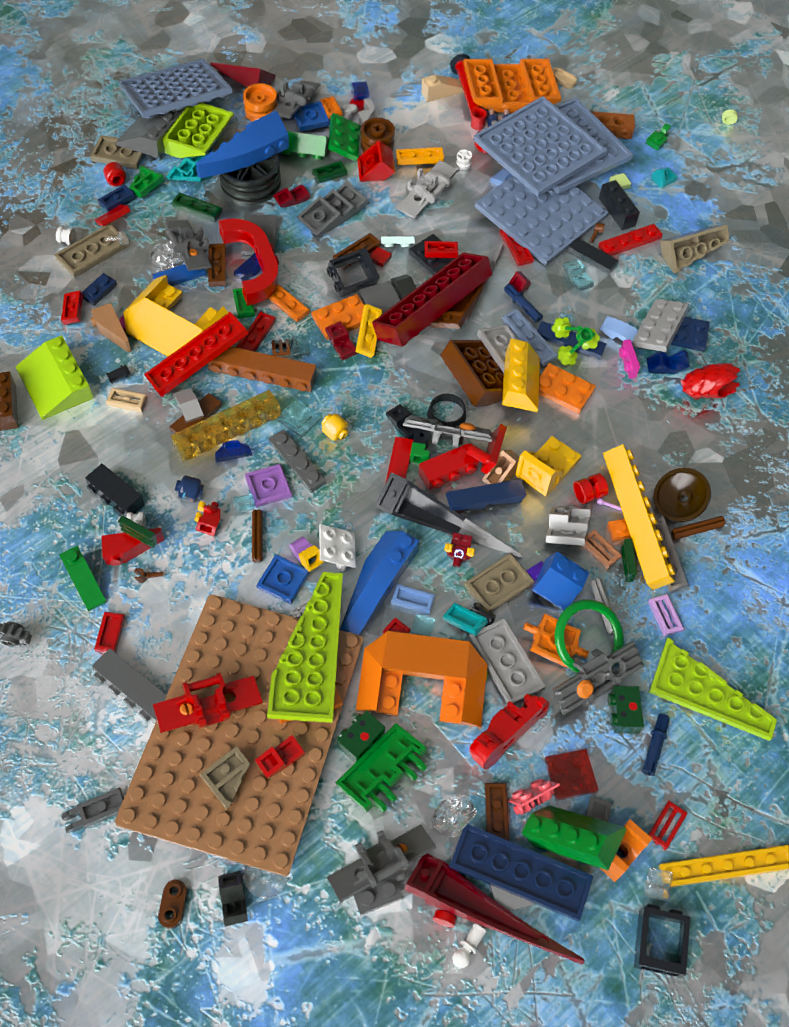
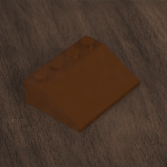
M450 340L440 356L474 407L489 406L501 401L503 398L504 373L482 341Z

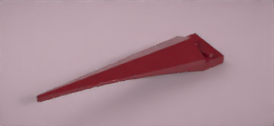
M425 854L421 857L405 885V891L424 899L426 904L576 963L584 964L585 960L581 956L544 935L508 911L456 870L449 868V864L430 854Z

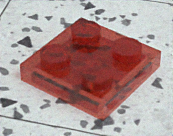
M587 749L544 758L550 781L560 784V786L553 789L555 801L593 794L599 791Z

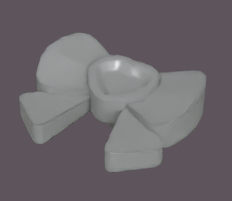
M354 104L341 107L344 111L343 117L348 120L352 119L353 113L358 111L357 106Z

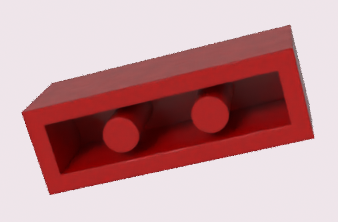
M469 443L419 463L418 474L428 491L434 488L438 489L450 481H457L460 477L471 475L478 470L479 461L465 453Z

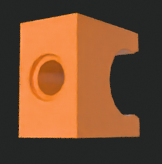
M631 819L623 826L627 830L618 848L624 852L625 858L615 855L609 870L600 868L614 882L625 873L630 864L652 840Z

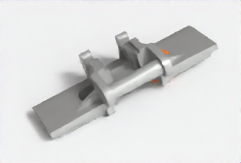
M440 160L425 175L423 174V169L420 168L417 171L418 179L414 184L412 179H409L407 182L410 193L396 209L415 219L426 206L436 201L437 196L446 187L450 186V179L458 172V169ZM417 197L422 198L421 201H415L414 199Z

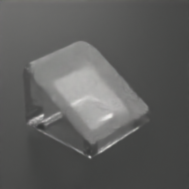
M650 868L645 882V895L668 901L673 873Z

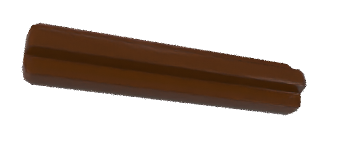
M254 509L252 511V562L260 563L263 561V513L260 509Z
M723 516L710 518L673 528L671 535L673 539L684 538L724 527L726 521Z

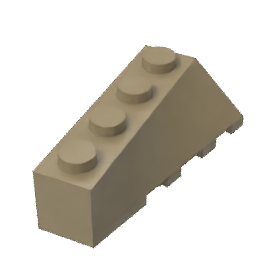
M728 224L714 225L660 241L663 259L672 272L676 274L680 269L691 265L695 260L704 257L705 254L729 242Z

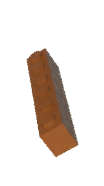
M230 347L208 363V369L216 373H225L248 380H257L266 384L271 383L307 392L312 391L317 376L315 364L236 347Z

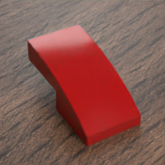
M291 735L275 748L273 746L256 758L255 762L264 775L270 778L293 764L306 753L294 736Z

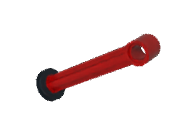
M459 54L451 60L450 68L454 74L459 76L470 111V126L474 130H482L485 128L487 112L473 102L463 64V59L471 58L467 54Z

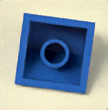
M556 552L545 559L532 591L564 611L581 592L590 572L561 553Z

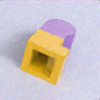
M302 536L289 544L293 555L308 572L323 564V561L320 560L319 549L309 543L305 537ZM315 558L316 561L309 564L308 559Z

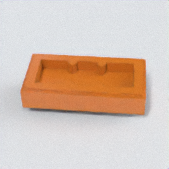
M334 96L320 99L328 119H330L333 113L343 116L342 110Z

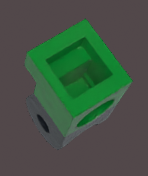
M417 429L415 431L409 463L419 465V463L429 460L430 451L426 450L430 443V432L428 430Z

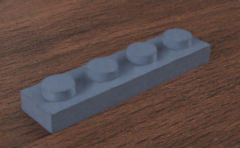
M517 309L503 315V322L510 327L519 340L526 341L531 345L540 357V364L542 366L557 359L558 354Z

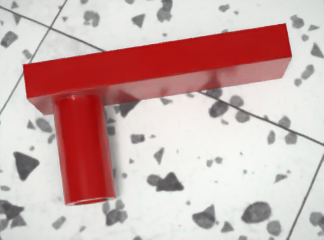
M500 424L494 430L492 441L488 443L486 452L472 443L468 445L465 451L466 454L483 463L481 471L485 474H488L497 464L507 429L503 424Z

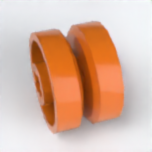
M253 84L243 92L245 115L251 122L270 114L278 105L277 92L270 85Z

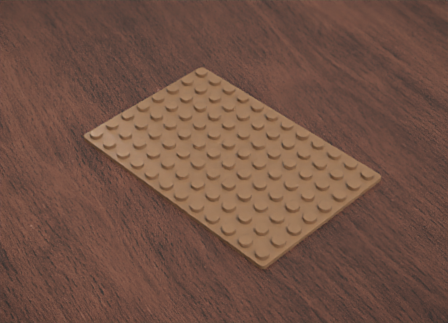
M209 595L165 701L185 695L182 683L203 680L216 676V673L221 672L224 683L254 676L263 703L231 712L229 720L199 728L198 724H191L161 733L156 720L116 816V826L274 874L288 876L361 650L363 637L339 630L335 685L341 698L342 706L334 708L333 723L293 720L280 724L279 719L267 718L271 675L274 669H276L299 619L220 596ZM219 685L192 691L191 695L196 694L199 696V699L215 694V689L219 688ZM233 694L224 695L225 701L228 703L235 700ZM293 735L306 754L279 773L267 778L255 762V759L272 746L275 748ZM237 746L250 765L230 807L226 810L200 777V774Z

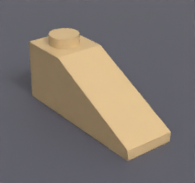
M436 74L422 78L421 94L427 102L463 93L460 79Z

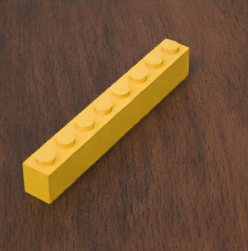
M622 444L604 452L603 455L647 585L652 590L675 582L673 577L675 570L672 564L668 563L669 553L666 547L662 546L663 536L660 530L656 529L657 519L654 513L650 512L649 508L652 505L649 498L644 495L646 488L643 481H639L638 475H640V471L637 465L633 464L632 460L635 457L632 450H628Z

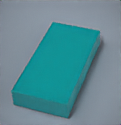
M455 602L443 615L444 621L474 636H477L487 624L486 617Z

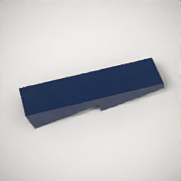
M521 479L446 493L450 510L485 509L489 504L521 503L527 495Z

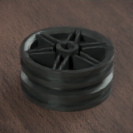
M278 153L248 167L219 174L223 193L230 200L240 204L255 205L264 203L272 199L273 195L278 193L281 187Z

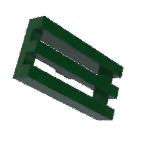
M342 161L312 169V174L315 175V179L320 184L346 176L347 169Z
M125 516L119 518L118 523H120L121 531L152 548L157 545L154 532Z
M625 539L620 548L626 582H633L635 575H637L632 539Z

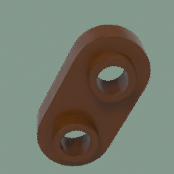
M180 880L169 881L163 889L158 920L166 929L178 927L183 919L188 891L185 884ZM173 888L179 889L176 895H171ZM168 912H174L172 919H166Z

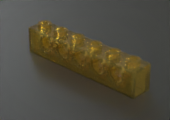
M267 390L171 435L173 447L183 462L193 459L197 455L210 451L220 444L227 443L230 439L241 436L253 428H258L270 420H275L281 416L280 404L271 391Z

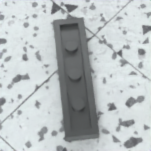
M284 429L268 438L271 446L310 493L326 484V479Z
M664 516L657 519L655 526L663 536L662 546H665L669 553L668 563H671L675 570L673 575L675 582L667 585L669 592L672 594L690 587L667 521Z

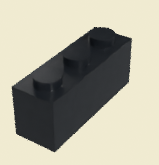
M617 180L602 184L599 200L620 229L625 230L636 226L640 211Z
M103 463L85 477L86 487L93 495L97 494L106 506H112L114 512L120 517H127V512L136 514L145 506L142 495Z

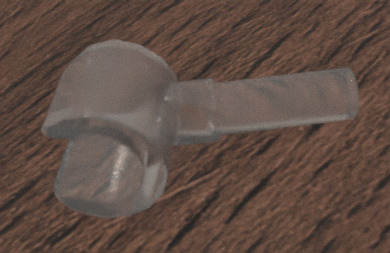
M120 232L118 236L105 237V242L119 241L121 245L129 243L125 232Z

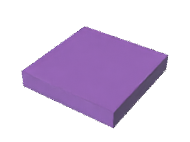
M281 464L245 474V479L256 508L292 497Z

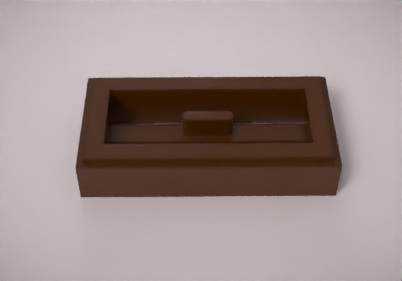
M279 339V343H275V340H272L273 356L290 355L289 339H286L285 343H282V339Z

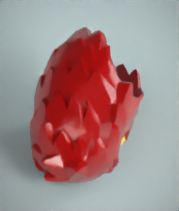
M731 363L709 364L705 367L697 368L687 373L684 379H681L682 391L695 400L699 398H725L735 393V389L740 386L739 383L732 382L738 377L736 374L739 373L740 369Z

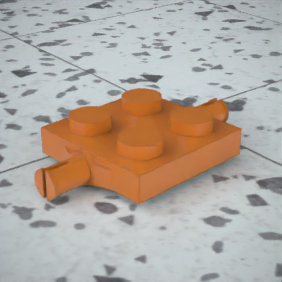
M544 614L538 626L526 621L523 630L534 634L530 651L567 668L558 655L555 646L554 633L558 619ZM566 624L564 643L569 655L572 657L574 654H577L586 659L589 651L579 647L578 639L581 630Z

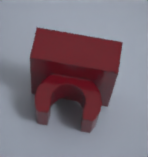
M516 271L508 284H512L519 292L524 293L530 287L531 281L521 271Z

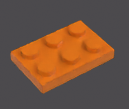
M355 294L312 311L311 317L326 340H329L325 327L339 321L342 322L348 332L359 328L365 305L358 295Z
M551 363L547 365L539 377V395L580 414L596 388V385Z

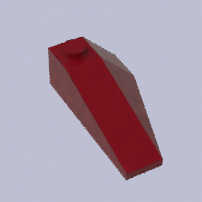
M210 62V66L246 87L257 83L271 85L276 78L275 74L259 68Z

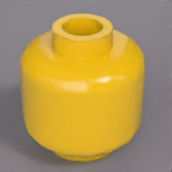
M329 414L321 423L323 433L333 441L343 440L349 433L347 431L349 427L348 422L339 414Z

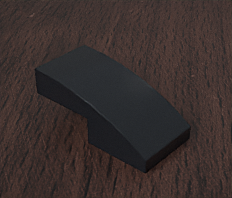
M401 404L387 411L386 416L404 438L413 439L414 433L418 428L403 426L406 417L411 415V413Z

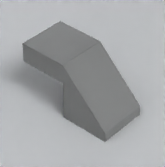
M370 98L364 99V110L358 112L360 128L366 120L375 118V106Z
M191 388L173 393L186 423L204 417L198 399Z

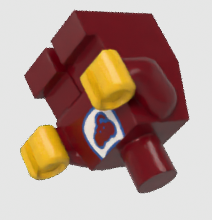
M453 533L451 544L445 543L444 550L447 556L454 560L453 567L460 568L461 561L466 562V560L474 556L475 549L470 548L472 536Z

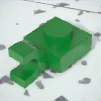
M665 124L660 132L654 131L646 139L645 144L658 151L667 142L668 130H670L671 126Z

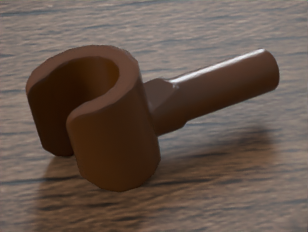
M596 223L593 235L589 240L591 243H593L598 233L603 234L605 224Z
M142 568L134 570L136 575H141L134 577L139 583H144L150 577L163 576V572H144Z

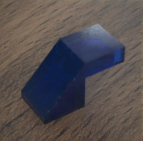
M367 81L351 83L353 101L369 98Z
M685 350L670 357L663 351H660L647 358L648 372L652 374H676L690 367L688 352Z

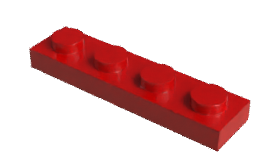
M651 224L601 241L598 248L606 254L613 256L657 241L662 238L663 234L655 224Z

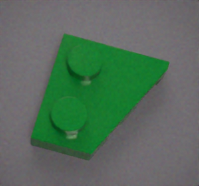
M140 166V173L135 175L129 189L134 192V195L143 198L161 184L164 178L163 175Z

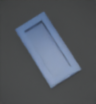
M397 584L391 604L430 614L435 594Z

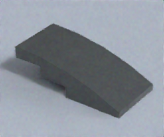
M345 182L337 191L332 189L323 198L321 196L316 198L297 216V219L319 237L343 224L368 204V200L348 182Z

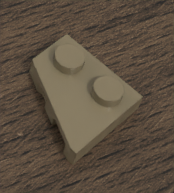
M237 746L200 774V777L226 810L230 807L250 765Z

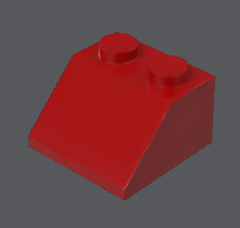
M380 140L357 159L361 182L384 181L395 173L392 149Z

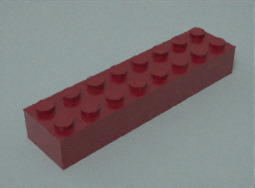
M466 252L460 254L372 322L377 339L401 347L406 345L408 341L419 335L423 329L430 326L432 322L440 318L447 310L453 308L457 302L464 299L466 295L474 291L476 287L493 275L488 256Z

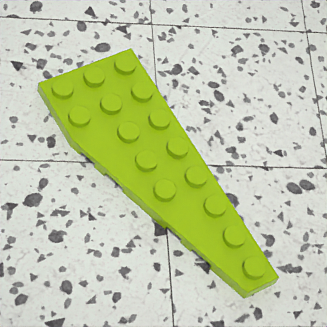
M322 573L310 601H308L305 611L300 617L288 641V645L271 675L267 718L333 723L343 573Z

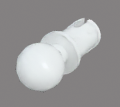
M476 923L473 924L465 940H461L460 944L463 948L456 950L453 954V963L458 968L463 969L470 964V953L476 954V948L484 934H486V930Z

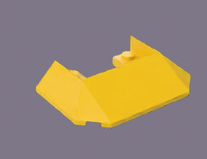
M167 275L154 279L127 307L123 315L128 335L168 357L229 312L224 306L219 311L209 307L195 324L174 314L169 310L181 299L183 293L169 285Z

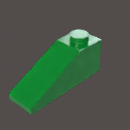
M78 545L60 553L59 556L88 612L107 603Z

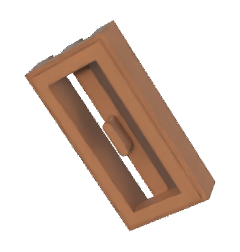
M595 529L587 535L586 543L583 547L605 568L609 569L611 565L621 559L622 555ZM591 537H594L600 544L594 541ZM605 549H606L608 552H610L614 557H611V556L605 551Z

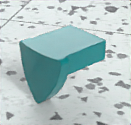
M669 167L658 169L651 175L652 180L660 188H664L677 180L676 174Z

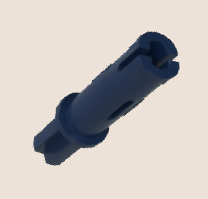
M507 284L504 287V291L512 298V302L516 303L535 323L542 320L543 315L523 296L522 292H519L512 284Z
M660 713L658 715L654 730L650 733L652 737L641 770L649 776H655L664 740L667 739L666 732L670 718L666 714Z

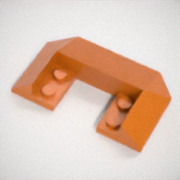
M387 631L364 648L356 711L365 712L367 710L369 713L397 716L402 676H416L444 680L439 722L481 727L488 664L469 641Z

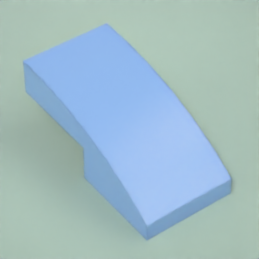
M608 316L599 329L612 339L618 337L622 341L630 339L631 342L638 332L633 326Z

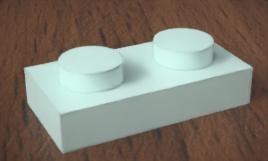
M381 236V244H384V247H394V244H401V247H411V243H414V236Z

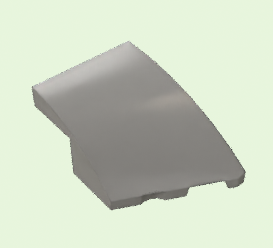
M588 503L583 508H578L575 505L552 507L549 513V529L546 534V543L585 546L593 504Z

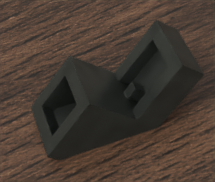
M402 275L391 279L392 285L397 287L400 300L416 289L411 276Z
M241 871L218 876L225 927L247 922V906Z

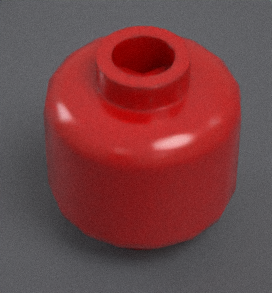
M111 162L104 167L103 174L110 186L118 187L125 183L126 173L120 163Z

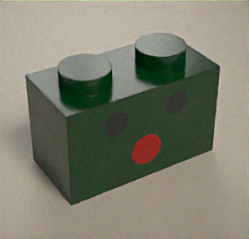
M614 686L607 697L608 706H611L612 709L610 725L613 726L614 733L639 734L644 727L639 686Z
M367 710L362 715L359 713L353 719L352 726L348 730L346 728L343 729L338 735L337 747L355 763L385 734V726Z

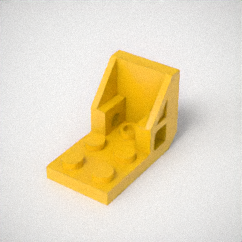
M551 436L536 453L524 450L520 455L515 476L544 496H548L581 460L582 455L554 436Z

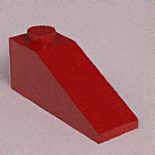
M161 528L148 529L155 533L157 544L164 541ZM125 532L101 536L102 557L106 565L117 566L121 563H127L152 548Z

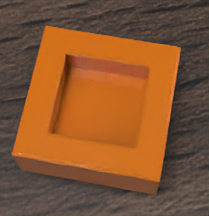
M625 519L608 522L607 527L612 542L631 539Z

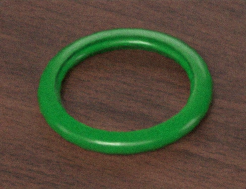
M582 599L566 607L555 627L554 637L557 653L562 662L576 674L580 671L577 667L573 666L575 660L566 649L564 632L568 620L578 611L585 609L595 610L609 620L614 632L612 653L624 646V632L617 615L602 602L592 599Z

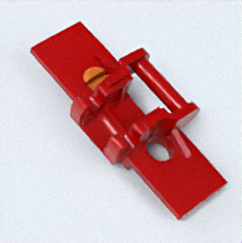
M219 672L216 673V676L192 683H182L185 695L153 704L160 732L163 733L191 724H198L199 728L226 721L229 720L231 712L262 704L263 701L254 676L224 683L222 674ZM219 685V688L215 689V694L199 699L198 695H191L192 691ZM233 694L235 700L228 703L225 701L224 695Z

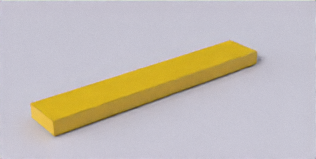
M789 845L663 863L659 865L664 888L789 870Z

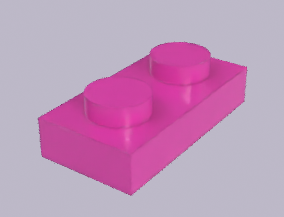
M624 340L619 348V355L623 358L624 370L628 373L629 378H636L640 365L631 340Z

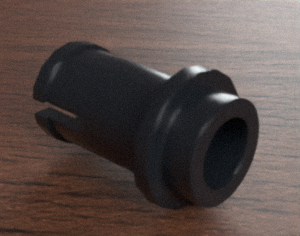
M120 365V368L106 373V376H108L107 378L112 384L124 377L128 378V375L131 373L126 365Z
M477 603L473 604L474 608H470L471 611L486 617L488 625H491L496 618L492 610L488 611Z

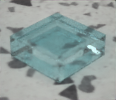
M253 494L234 497L236 513L255 509Z
M416 614L411 634L431 636L435 619Z

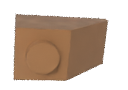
M502 450L497 464L488 474H485L482 481L487 485L509 481L516 474L520 457L512 450Z

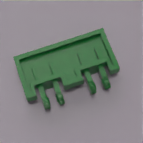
M395 723L335 783L339 789L365 812H368L373 807V804L382 812H385L387 806L377 795L381 792L391 802H394L397 797L383 783L385 782L392 788L404 774L412 781H415L418 776L407 764L411 762L419 770L425 771L427 769L426 765L413 753L415 752L422 757L427 752V748Z

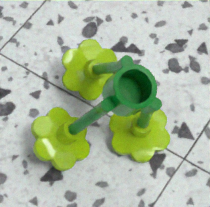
M566 317L556 318L555 324L552 325V331L555 332L556 338H567L571 330L577 331L576 339L578 343L573 348L571 346H561L559 348L557 358L561 360L564 366L576 363L575 359L578 355L575 351L580 346L584 350L589 348L595 349L597 342L600 340V336L596 334L595 329L582 328L581 326L574 327Z

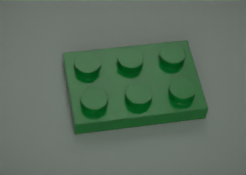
M333 113L330 117L328 149L356 162L359 158L360 125Z

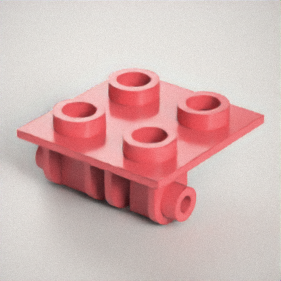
M537 779L526 790L519 789L512 793L513 797L507 799V801L515 804L513 810L516 815H523L530 811L531 808L534 809L535 803L539 806L541 803L551 799L552 795H554L553 789L560 786V784L550 780Z

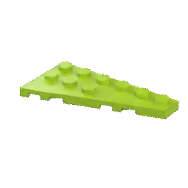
M667 637L648 693L768 741L772 739L777 722L776 718L756 703L752 704L743 697L744 694L738 690L735 691L727 685V681L703 663L694 660L688 655L689 653L686 650L678 648L673 644L674 641Z

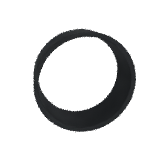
M448 393L440 394L431 401L427 411V418L437 419L444 426L456 427L465 423L466 407L458 396ZM441 401H451L458 404L464 412L459 419L446 422L436 418L432 413L431 407Z

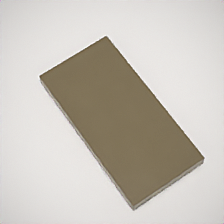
M109 223L59 251L54 256L75 278L130 246V243Z

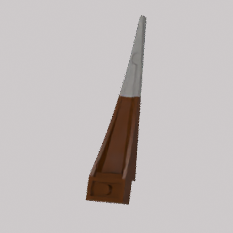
M503 243L489 259L492 271L504 249ZM488 279L466 295L464 299L457 302L453 308L442 314L440 318L432 322L431 328L461 329L464 322L469 320Z

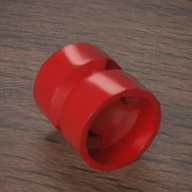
M596 473L587 479L583 478L573 483L574 494L581 504L591 502L594 498L599 499L607 496L609 492L608 484L601 473Z

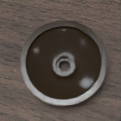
M677 468L662 476L656 484L653 494L654 504L658 512L670 521H691L699 517L707 509L711 500V487L706 477L699 471L691 468ZM684 497H688L687 501H682Z

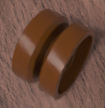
M379 117L366 120L361 126L362 151L365 152L380 140L391 148L393 152L395 142V127L393 123Z

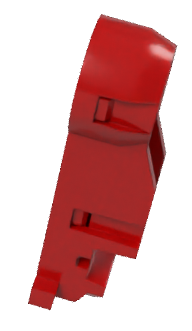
M529 694L524 696V707L518 708L509 701L506 707L492 717L488 729L477 736L471 744L469 753L473 760L484 770L491 768L498 762L504 752L539 719L546 716L550 702L542 696H532Z

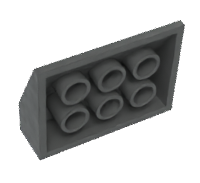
M185 108L181 110L174 109L167 114H157L152 118H143L140 115L115 142L116 145L159 158L165 151L163 137Z

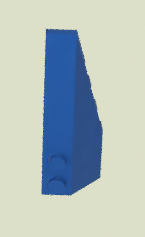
M274 111L247 124L244 131L235 133L232 140L228 143L223 142L216 152L211 151L196 163L198 177L215 176L248 167L289 148L288 132L278 112Z
M385 531L363 564L340 627L341 631L359 636L362 635L418 553V539L403 531Z

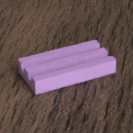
M668 594L649 599L648 603L664 637L684 630ZM662 600L664 601L676 627H673L667 610H665L663 606Z

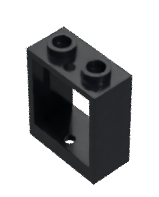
M366 248L329 260L326 268L328 276L333 279L335 291L339 292L341 297L376 285L380 278ZM359 261L367 279L344 287L336 269Z
M647 904L646 907L641 908L638 915L634 968L676 978L686 976L690 916H685L682 911L670 909L669 912L660 910L659 906ZM649 917L680 924L677 963L646 956Z

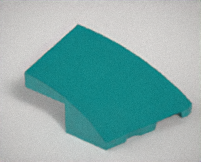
M202 155L190 157L189 159L185 157L178 167L174 166L166 178L169 180L202 182L213 176L198 177L196 163L206 156Z

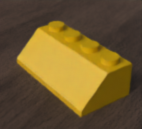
M511 338L505 352L502 405L538 412L540 357L526 341Z

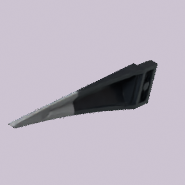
M392 472L374 506L395 517L450 535L458 533L472 536L471 542L522 557L520 553L456 511L450 510L448 506L409 480Z

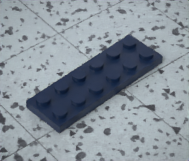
M467 823L463 827L449 865L451 869L577 922L581 920L594 877L591 874Z

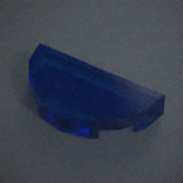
M255 253L234 271V276L242 278V276L253 277L259 273L261 267Z
M230 440L223 443L218 451H216L215 462L252 456V451L248 445L246 446L238 440Z

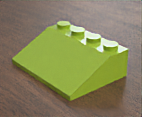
M201 102L195 106H187L163 137L165 154L177 158L206 155L230 122L234 113Z
M62 335L44 342L15 366L42 420L94 399L90 386Z

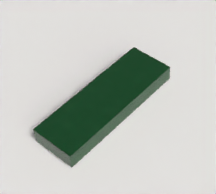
M180 192L171 202L173 208L215 222L222 213V207Z

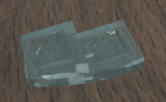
M578 259L563 263V268L568 278L578 291L594 287V281L585 273L586 267Z

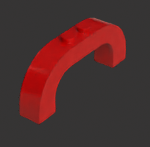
M236 218L219 220V233L223 243L242 242L251 246L263 272L255 279L242 281V294L247 306L268 299L275 292L278 285L279 260L277 255H274L273 244L269 243L265 232L258 225L250 221Z

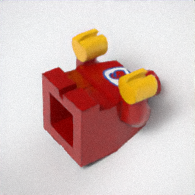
M203 501L199 502L197 509L204 513L202 515V513L196 512L194 518L198 522L196 531L214 537L221 512L217 502H212L211 505H206Z

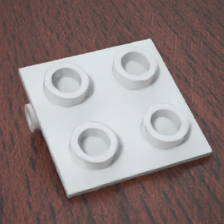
M320 524V560L336 563L340 571H345L348 566L355 568V533Z

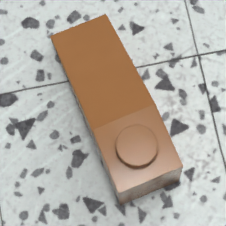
M109 303L91 309L93 317H90L93 327H97L100 334L126 352H131L129 341L112 304Z

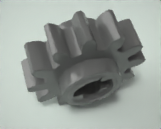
M0 623V642L6 646H27L32 635L29 631H24L25 627L18 623Z

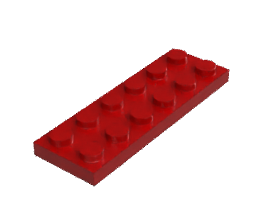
M229 312L144 375L162 397L249 333L239 320Z

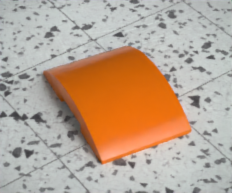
M463 59L473 102L483 108L493 109L495 112L504 113V110L508 109L509 113H514L542 96L553 105L561 101V95L549 59H520L519 64H493L492 59Z

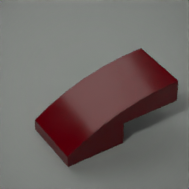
M303 184L290 191L288 188H285L273 195L281 208L294 206L311 198Z
M341 321L325 327L326 333L342 361L357 355V352H355L356 347L350 340L349 333Z

